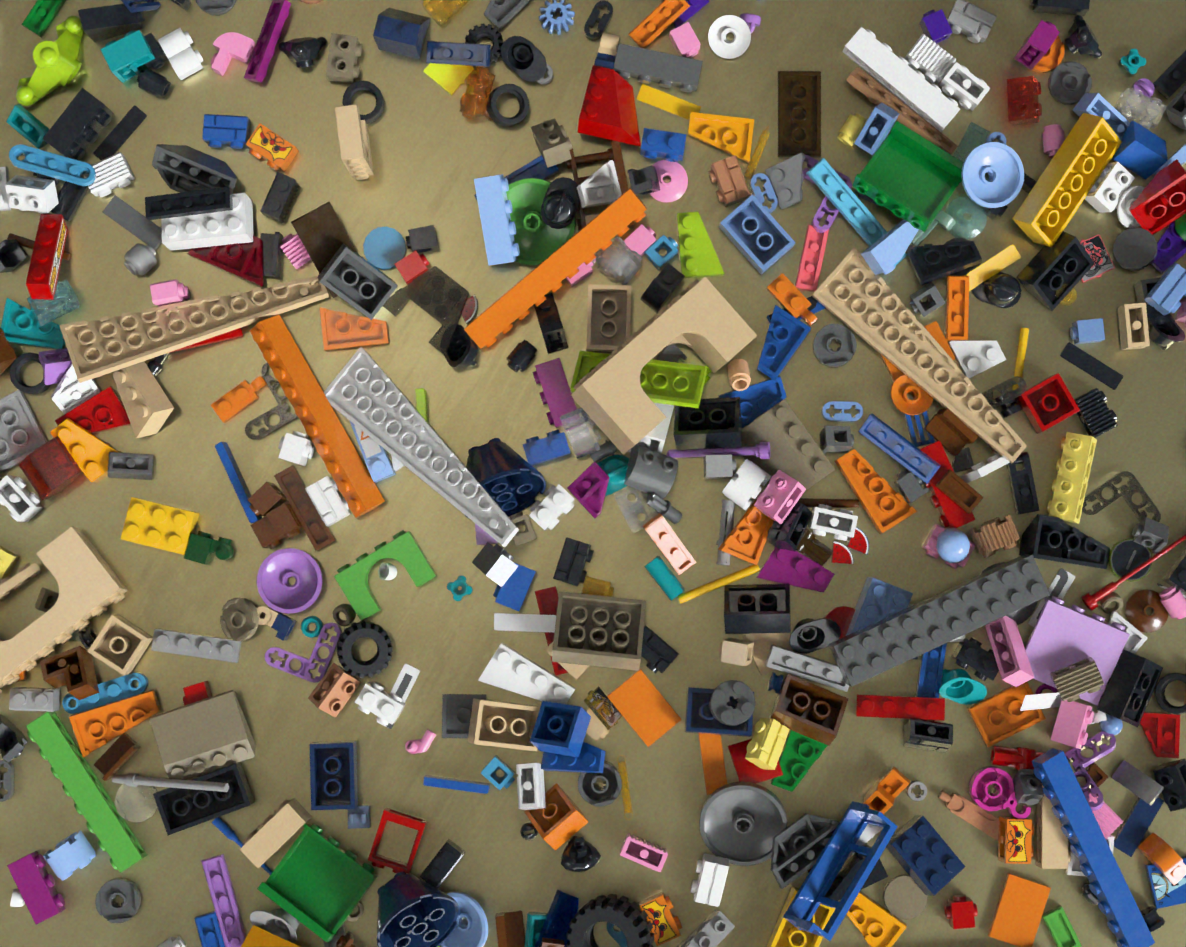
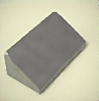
M109 452V478L152 480V454Z

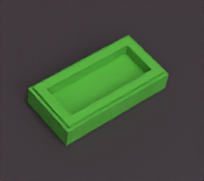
M1061 905L1042 915L1057 947L1082 946Z

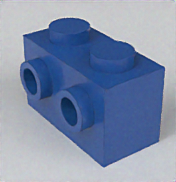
M644 128L640 155L650 159H656L657 157L665 158V160L670 162L682 161L687 134Z
M559 430L547 433L546 438L539 439L536 436L526 439L527 443L523 444L527 461L532 466L571 454L565 433H560Z

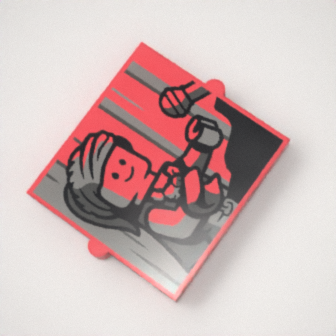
M1099 234L1090 239H1082L1080 241L1095 263L1081 279L1082 283L1095 277L1100 278L1101 274L1115 268Z

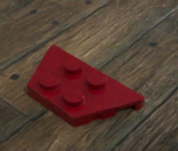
M253 236L254 242L191 249L188 252L194 258L261 287L263 286V240Z

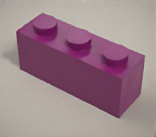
M1041 20L1013 59L1032 70L1047 53L1060 31L1056 29L1053 23Z
M560 358L535 365L536 371L532 373L536 385L541 383L543 391L540 392L543 405L548 404L550 412L546 414L550 425L554 424L557 429L580 421Z
M37 851L7 865L36 925L65 910L64 898L60 893H57L54 887L55 880L51 874H48L45 868V859Z

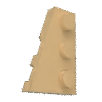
M36 562L32 565L29 563L25 564L18 570V574L13 577L9 575L0 581V602L8 598L7 596L10 595L11 589H20L41 573Z

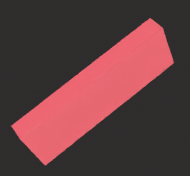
M808 224L795 283L796 288L812 292L817 290L829 230L819 233L815 231L812 225Z

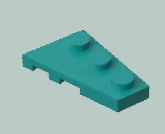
M9 298L6 299L1 329L8 342L53 350L65 348V341L58 324Z

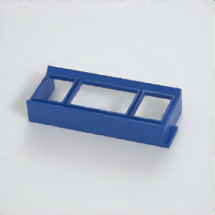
M852 801L783 918L799 930L813 933L831 941L898 826L880 811L869 809L867 804ZM867 824L884 827L872 848L856 845ZM851 851L867 855L841 901L826 898V893ZM820 904L835 908L823 930L815 923L810 922Z

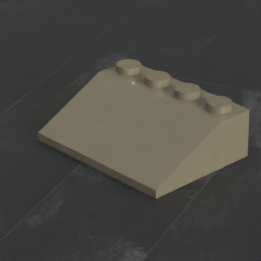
M785 399L742 429V447H752L760 444V442H770V459H760L756 455H743V458L755 463L771 475V477L778 470H781L797 480L807 490L835 470Z
M559 591L552 662L639 671L646 601Z
M234 690L150 717L163 766L169 779L187 780L255 757L256 744Z

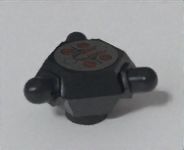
M1076 15L1074 23L1068 32L1069 37L1064 39L1072 54L1079 52L1081 55L1089 54L1096 59L1100 58L1102 51L1098 48L1099 44L1093 31L1081 15Z
M304 37L281 42L278 47L291 61L296 62L298 68L314 65L313 59L317 58L319 51L326 45L327 41L324 37H319L318 39Z

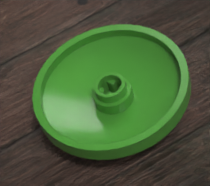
M540 178L521 179L511 183L509 191H506L507 199L511 200L512 203L511 222L514 221L516 226L514 241L518 243L520 255L517 256L518 260H516L518 263L539 265L574 236L576 216L571 224L561 229L551 228L542 219L541 206L547 189L552 183L550 181Z

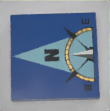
M1186 856L1181 857L1186 865ZM1154 864L1145 865L1153 903L1157 909L1186 903V875L1177 884L1173 885Z

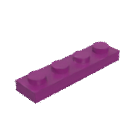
M272 0L244 75L245 79L262 83L265 78L270 59L275 52L276 43L282 34L283 24L289 15V8L291 6L289 1Z

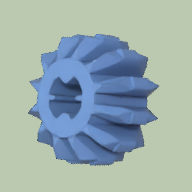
M552 0V4L549 1H545L546 8L540 7L539 9L542 14L539 16V21L543 22L542 28L546 29L549 27V34H552L554 29L557 30V35L561 34V29L568 32V25L574 24V20L571 18L575 16V12L570 11L572 5L570 3L565 5V0H560L559 3H557V0ZM557 13L560 14V17L553 19V16H556Z

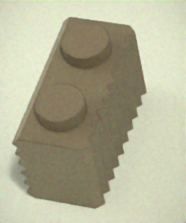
M1092 657L1050 673L1060 698L1063 701L1067 700V702L1079 699V695L1088 692L1090 694L1097 692L1101 689L1100 686L1104 685V681Z

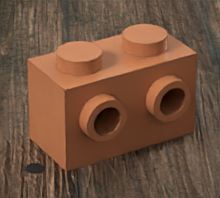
M333 663L308 699L317 708L336 718L361 682L351 675L350 672Z

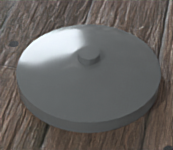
M734 782L718 788L707 798L700 815V832L708 849L715 856L727 858L729 863L740 866L756 865L770 859L772 856L773 837L787 828L788 824L786 811L778 797L767 788L751 782Z

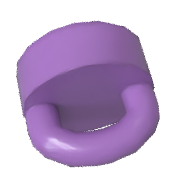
M742 13L740 15V18L750 26L751 33L755 27L760 26V16L749 13Z
M1139 79L1132 86L1131 92L1133 97L1138 101L1148 100L1154 93V84L1148 79Z

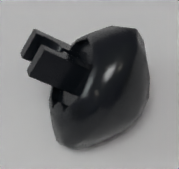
M573 836L563 851L561 865L568 871L585 872L599 863L601 855L593 845L584 840V837Z

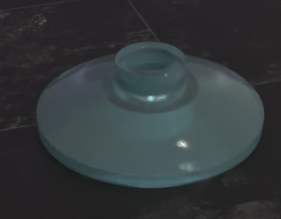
M959 197L953 200L945 210L956 221V224L949 231L956 238L972 239L978 236L986 226L987 215L985 208L976 204L970 197ZM968 213L970 220H965L963 214Z

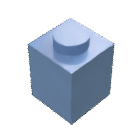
M1103 318L1073 322L1072 327H1070V338L1074 339V345L1096 343L1105 340Z

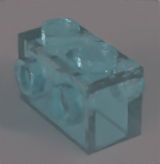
M67 279L57 282L54 300L32 299L31 296L27 298L30 309L40 326L52 322L80 307L78 298Z

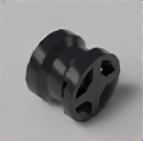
M1155 905L1140 911L1150 932L1157 930L1165 923L1163 917L1159 916L1156 912L1157 907Z

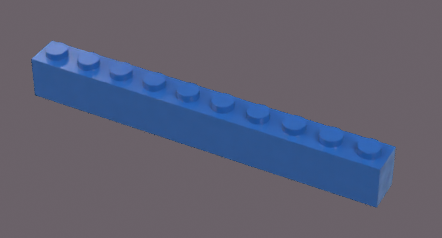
M1054 748L1048 750L1031 761L1034 766V774L1041 781L1044 787L1043 793L1050 799L1053 805L1052 811L1062 824L1061 830L1071 843V851L1080 861V869L1090 882L1089 888L1099 901V909L1106 915L1107 925L1117 938V946L1150 947L1155 941L1064 751Z

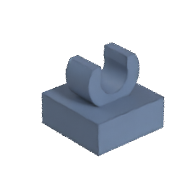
M359 805L356 809H347L348 829L371 827L370 805Z

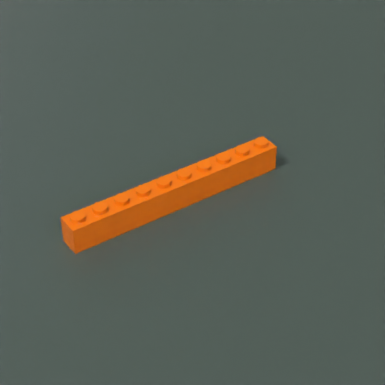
M629 188L464 328L466 333L480 349L484 346L489 348L497 341L496 336L500 332L506 334L514 327L512 322L517 318L520 321L530 313L528 309L535 304L538 307L547 299L544 295L550 290L553 293L556 292L563 285L561 283L566 277L571 279L579 272L578 267L582 263L588 265L596 258L594 253L600 248L602 251L606 250L613 243L611 241L616 235L621 237L629 230L628 225L632 221L638 223L646 216L644 211L647 210L645 204Z
M276 315L257 323L250 330L253 339L263 353V357L268 362L275 378L280 383L285 396L293 406L296 415L299 417L306 433L311 438L318 454L324 461L328 472L337 484L338 490L342 493L349 509L355 518L375 509L385 500L375 482H373L371 475L281 316Z

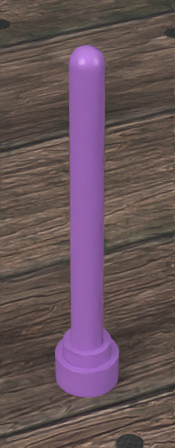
M760 442L756 446L739 448L670 449L667 451V456L685 458L732 454V456L756 455L760 459H770V442Z

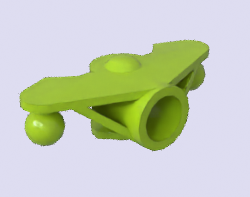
M69 16L64 22L56 26L58 39L55 42L43 41L35 46L33 59L36 69L32 77L19 79L16 91V99L21 105L30 106L61 85L67 87L77 75L82 65L77 59L84 32L79 17Z

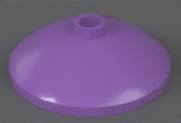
M285 548L273 552L263 561L257 574V588L262 600L270 608L281 613H298L307 609L316 601L322 588V573L318 563L311 555L299 549ZM290 577L295 578L296 582L294 585L289 584L288 580Z

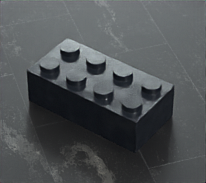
M241 762L191 779L194 781L228 783L229 790L227 792L166 788L153 794L167 835L255 803Z

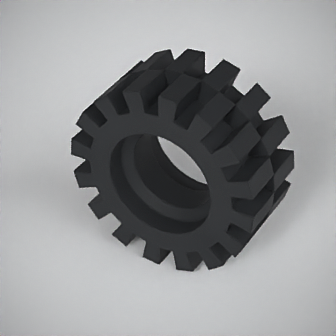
M484 23L480 27L476 25L473 30L470 29L468 31L469 34L465 37V43L476 44L483 37H487L493 42L490 50V65H492L491 62L494 61L496 63L498 58H501V47L504 42L501 33L498 32L496 27L492 28L490 24L485 26Z

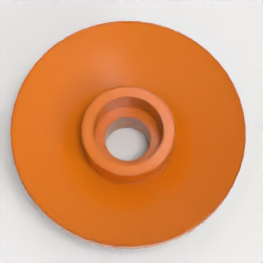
M905 374L898 377L891 387L892 402L904 414H922L929 409L933 402V397ZM907 394H911L913 400L908 399Z

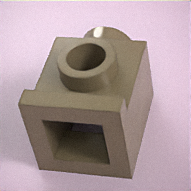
M522 512L510 516L511 521L516 527L520 524L525 525V531H518L513 537L516 546L537 539L528 514L523 515Z

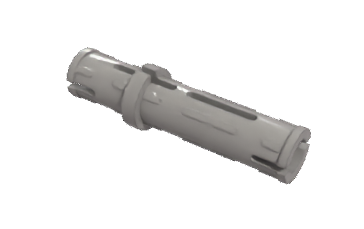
M722 500L719 540L716 543L718 548L725 540V536L727 538L733 530L735 503L731 500ZM718 550L716 564L730 566L731 555Z

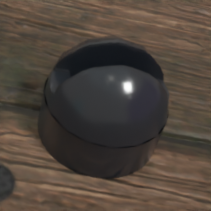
M527 822L521 827L520 833L523 839L530 841L536 838L538 831L531 822ZM534 829L535 833L524 835V831Z

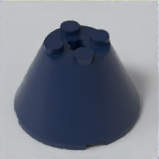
M499 438L491 439L484 445L475 446L468 450L469 456L466 468L508 517L531 506L536 502L535 497L539 493L543 494L545 491L546 482L543 475L506 443L501 442Z
M404 871L398 872L393 879L384 886H381L377 891L379 895L377 919L378 947H438L453 933L458 925L456 920L458 915H460V908L455 899L415 875L406 874Z

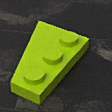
M699 212L677 213L681 273L685 278L724 275L725 273Z

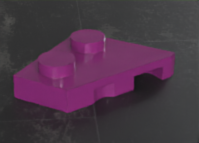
M594 462L567 489L596 518L601 514L610 477Z

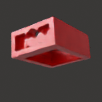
M386 807L383 811L368 861H371L372 865L377 868L384 869L386 866L392 868V872L396 874L402 871L409 874L412 870L427 820ZM387 821L418 830L408 863L377 854Z

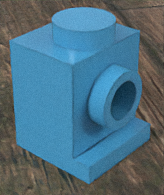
M663 235L645 251L644 256L659 271L678 253V244L670 236L667 238ZM665 249L667 254L661 256L659 250Z
M497 755L481 771V774L499 790L503 787L507 789L515 780L513 778L515 772ZM499 769L503 770L504 776L498 777L496 771Z

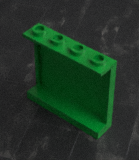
M896 121L888 137L862 172L856 175L852 187L860 194H865L873 199L876 204L892 211L895 216L908 221L914 228L925 232L962 182L961 172L964 162Z
M314 823L312 825L304 824L303 827L305 829L267 881L262 882L257 889L325 942H331L378 876L373 873L375 869L366 862L361 864L357 861L358 856L349 849L346 851L339 847L341 843L335 838L324 836L322 834L324 830Z

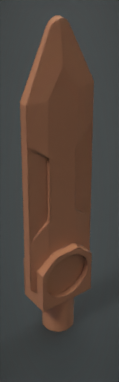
M943 790L939 793L938 798L946 802L945 806L949 808L950 812L998 841V818L961 795L954 793L949 795Z

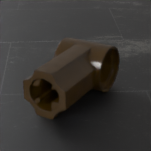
M805 529L796 550L806 554L816 563L823 566L833 551L817 540L816 536L808 529Z

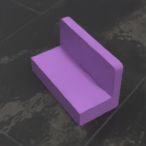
M67 348L39 352V361L43 367L44 384L59 383L72 364Z

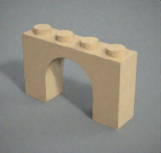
M357 104L334 107L341 160L352 177H356L357 180L367 179L369 175H374L367 124L365 120L360 119Z

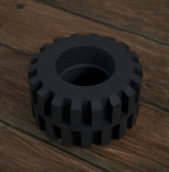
M360 621V623H352L339 636V641L337 642L338 659L343 668L353 676L357 675L359 678L368 676L371 678L376 673L380 674L383 668H387L388 662L392 658L391 640L386 631L381 626L374 624V622ZM362 637H369L377 644L376 655L368 661L356 660L351 652L353 643Z

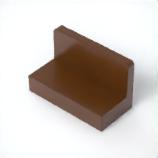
M948 408L939 409L924 428L934 439L940 440L942 446L953 456H957L966 444L974 443L979 437Z
M125 732L95 762L94 766L104 775L102 777L104 781L110 780L141 747Z
M518 910L496 913L498 947H524L523 912Z

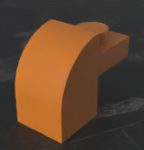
M893 767L874 783L865 795L863 804H867L871 810L880 811L884 814L893 806L895 798L910 784V780L896 767Z
M1154 832L1138 846L1145 857L1173 885L1177 884L1186 875V865L1183 863V859Z

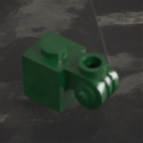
M198 531V534L191 533L184 559L209 565L212 553L216 552L215 554L218 559L229 560L234 555V549L231 546L232 540L219 537V540L210 538V533Z

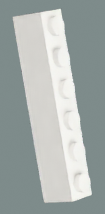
M861 27L845 45L842 51L845 55L940 132L944 130L959 112L960 108L957 107L958 104L954 99L945 97L937 85L930 84L925 80V76L920 71H914L909 67L907 60L901 56L897 57L892 53L891 47L884 42L880 43L871 30H865Z

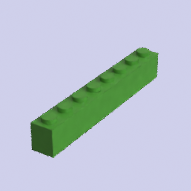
M55 711L46 712L26 725L29 730L27 731L29 738L38 744L40 755L51 764V772L57 779L60 778L63 783L62 788L67 796L72 797L76 803L74 804L76 811L87 820L86 826L89 831L95 833L98 837L100 848L109 854L111 858L110 863L113 868L121 873L147 856L145 850L86 759L82 756L81 751Z

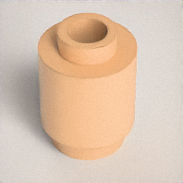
M743 359L730 361L727 365L730 385L737 391L747 389L751 382L747 361Z

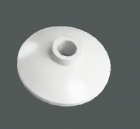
M722 16L714 21L709 29V45L713 52L722 58L733 59L739 57L750 45L751 32L749 26L738 16ZM729 32L734 34V39L732 41H729L727 39V34Z
M1133 186L1120 198L1117 215L1123 226L1127 228H1137L1140 226L1129 211V207L1146 187Z

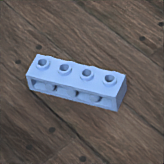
M503 174L474 179L488 265L518 260L517 256L520 255L518 243L514 241L516 226L514 221L511 222L510 217L512 203L511 200L507 199L506 191H509L507 178H504Z

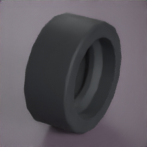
M358 81L352 83L346 89L343 95V106L351 105V99L356 92L361 90L371 92L376 98V106L371 113L366 115L360 114V119L365 120L366 124L375 122L381 116L385 101L381 91L375 84L369 81Z
M504 84L495 88L489 94L486 102L490 118L501 126H512L521 122L529 111V99L526 92L515 84ZM505 92L514 94L519 102L520 109L511 118L502 116L496 107L497 98Z
M30 352L21 354L11 364L9 373L11 382L24 393L34 395L43 393L51 384L45 385L42 380L38 385L27 386L20 379L22 366L29 361L40 363L39 354Z
M1167 674L1159 680L1156 686L1155 696L1157 703L1168 713L1185 714L1186 704L1179 707L1171 705L1166 700L1165 689L1173 681L1178 680L1186 683V674Z

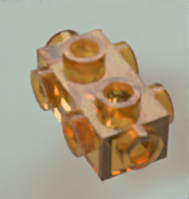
M477 66L476 70L468 75L466 80L467 88L460 99V112H462V116L474 119L484 115L489 121L492 120L487 112V102L496 75L489 73V69Z

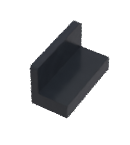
M275 232V234L261 233L260 239L263 240V277L280 278L282 259L280 245L283 243V235L280 232Z

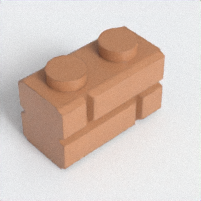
M735 155L711 164V170L708 171L711 182H716L718 190L716 195L719 203L723 202L724 206L728 207L745 201L750 197Z

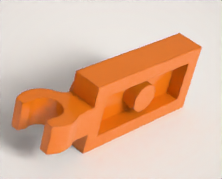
M783 273L767 286L766 289L789 314L795 318L801 316L809 326L817 321L818 318L808 310L812 304Z
M261 376L254 379L250 384L247 380H244L212 403L211 407L221 421L225 423L257 400L259 397L256 392L268 383Z

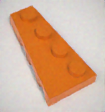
M855 449L835 460V463L879 534L884 533L917 512L883 477H880L874 471V468Z
M153 689L70 715L69 719L82 756L85 757L128 729L156 714L161 709Z

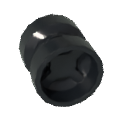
M1014 390L994 399L996 404L1002 409L1001 414L1003 418L1023 410L1021 403L1016 400L1017 395Z

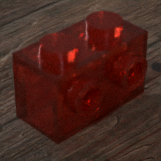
M1034 76L1007 79L1009 122L1013 126L1039 123V116H1042V105L1038 101V95H1041L1040 82Z

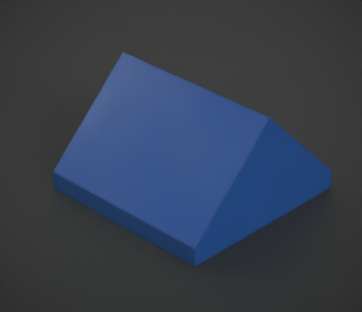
M1131 121L1121 140V145L1112 157V160L1119 162L1126 169L1142 179H1147L1168 161L1166 141L1137 122Z

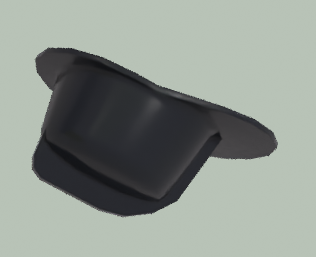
M512 36L504 41L501 47L502 59L518 76L530 82L538 81L544 76L547 69L545 56L531 41L522 36Z
M561 177L555 179L547 189L541 206V216L546 225L551 228H565L571 224L575 217L580 198L577 190L578 184L574 180Z
M998 272L972 289V293L977 299L1000 308L1013 307L1018 303L1022 291L1017 279L1003 272Z
M1150 304L1146 305L1147 318L1151 323L1148 330L1149 338L1162 350H1167L1175 342L1185 340L1184 331L1178 326L1170 313L1162 315Z
M455 324L450 326L443 334L441 340V350L448 364L451 367L476 365L477 344L466 333L462 325Z
M803 619L796 624L794 631L791 633L789 639L790 646L798 653L808 654L829 647L828 644L839 640L841 629L831 619Z

